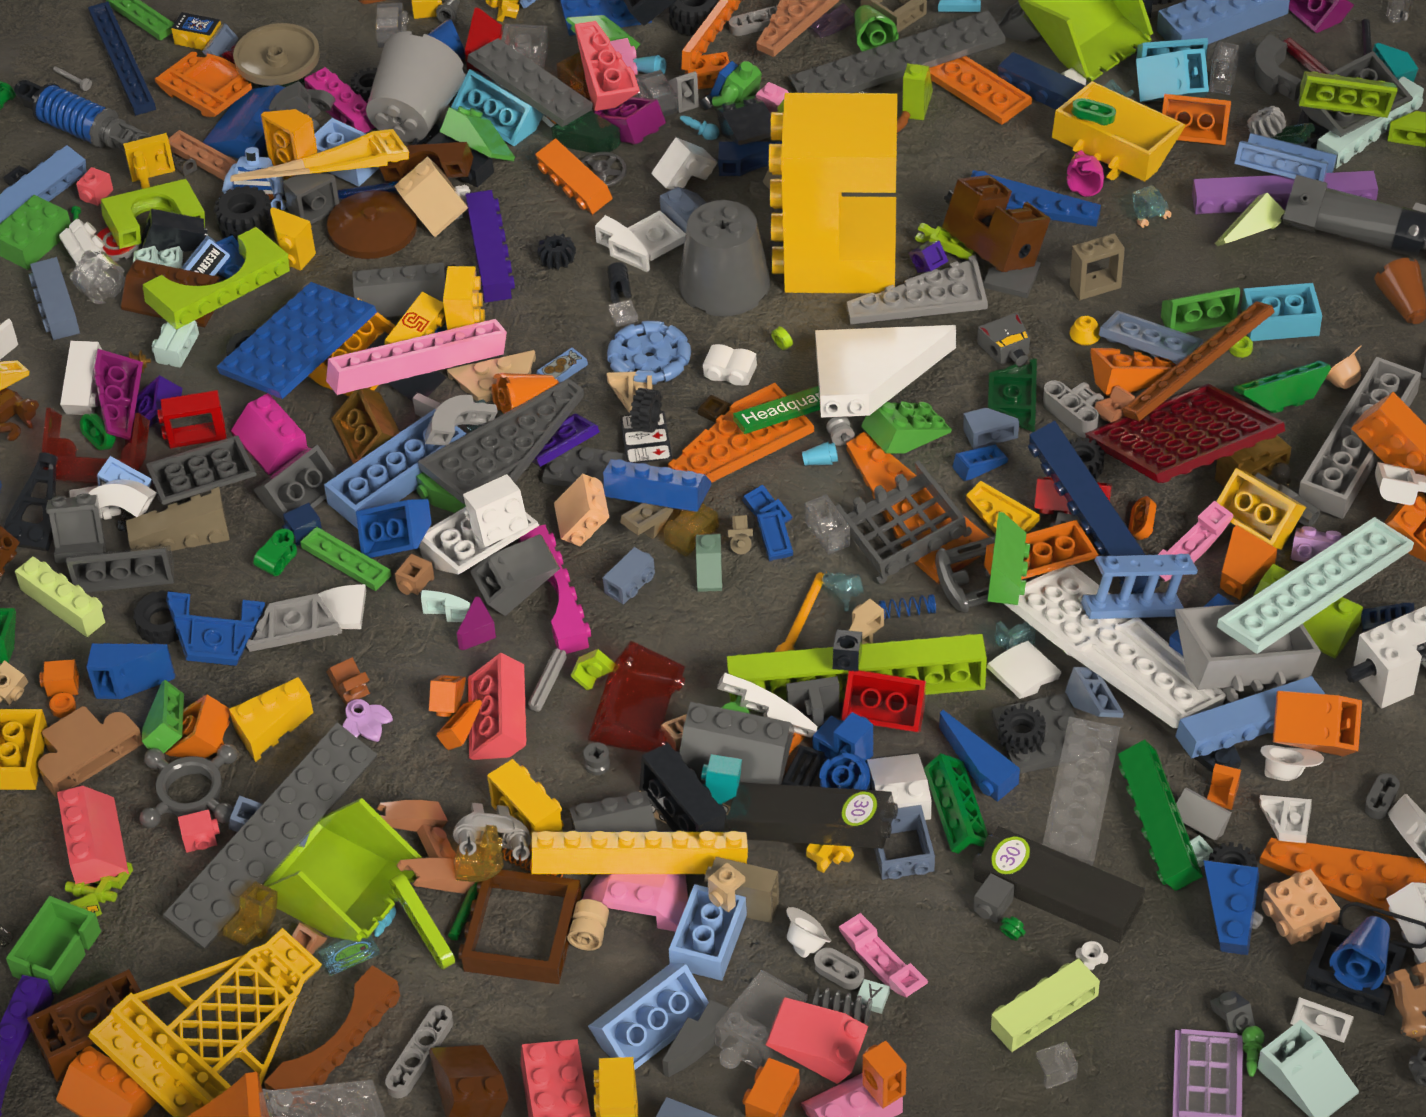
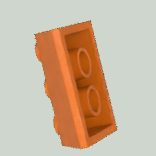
M1164 94L1162 114L1186 124L1177 140L1216 145L1226 144L1231 101Z
M92 1046L84 1048L69 1064L56 1098L59 1104L79 1117H143L157 1102L118 1064Z

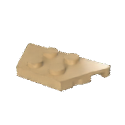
M527 351L447 369L448 378L456 380L460 384V388L466 393L473 395V399L478 403L493 401L492 384H496L497 380L493 379L494 375L498 373L531 374L532 364L536 360L535 351Z

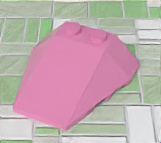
M597 874L586 888L582 900H596L606 905L607 908L656 916L658 929L676 932L688 902L686 874Z

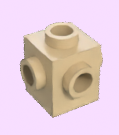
M5 660L0 665V703L4 701L10 705L13 700L17 701L22 696L23 688L27 685L28 680L23 673Z

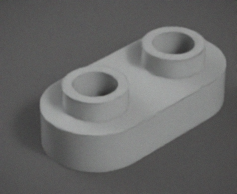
M823 948L815 954V970L823 977L848 990L857 989L862 985L864 968L857 961L833 948ZM825 964H831L832 966L826 967V966H824V965H825Z

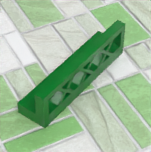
M940 753L924 767V771L950 850L959 854L971 843L987 848L991 842L964 762Z

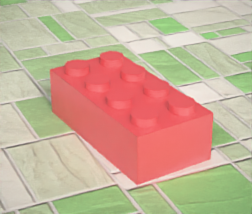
M578 1039L522 1044L520 1064L528 1116L591 1117Z

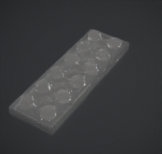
M1069 717L1040 856L1093 866L1121 727Z

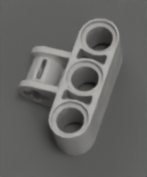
M1051 380L1044 385L1043 407L1078 436L1086 438L1085 433L1098 428L1099 414L1094 407L1096 402L1104 400L1100 393L1096 394L1086 382L1079 384L1073 389L1068 388L1057 380Z

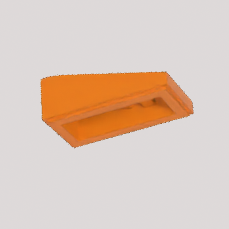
M480 699L464 703L437 733L436 736L447 750L464 744L482 705Z

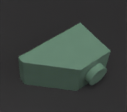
M721 534L696 535L697 592L722 591Z

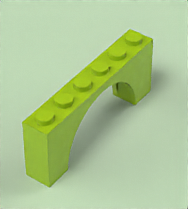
M255 227L238 236L239 253L243 256L245 262L241 269L232 277L212 285L189 286L173 282L160 275L142 284L145 302L177 330L289 272L288 253Z

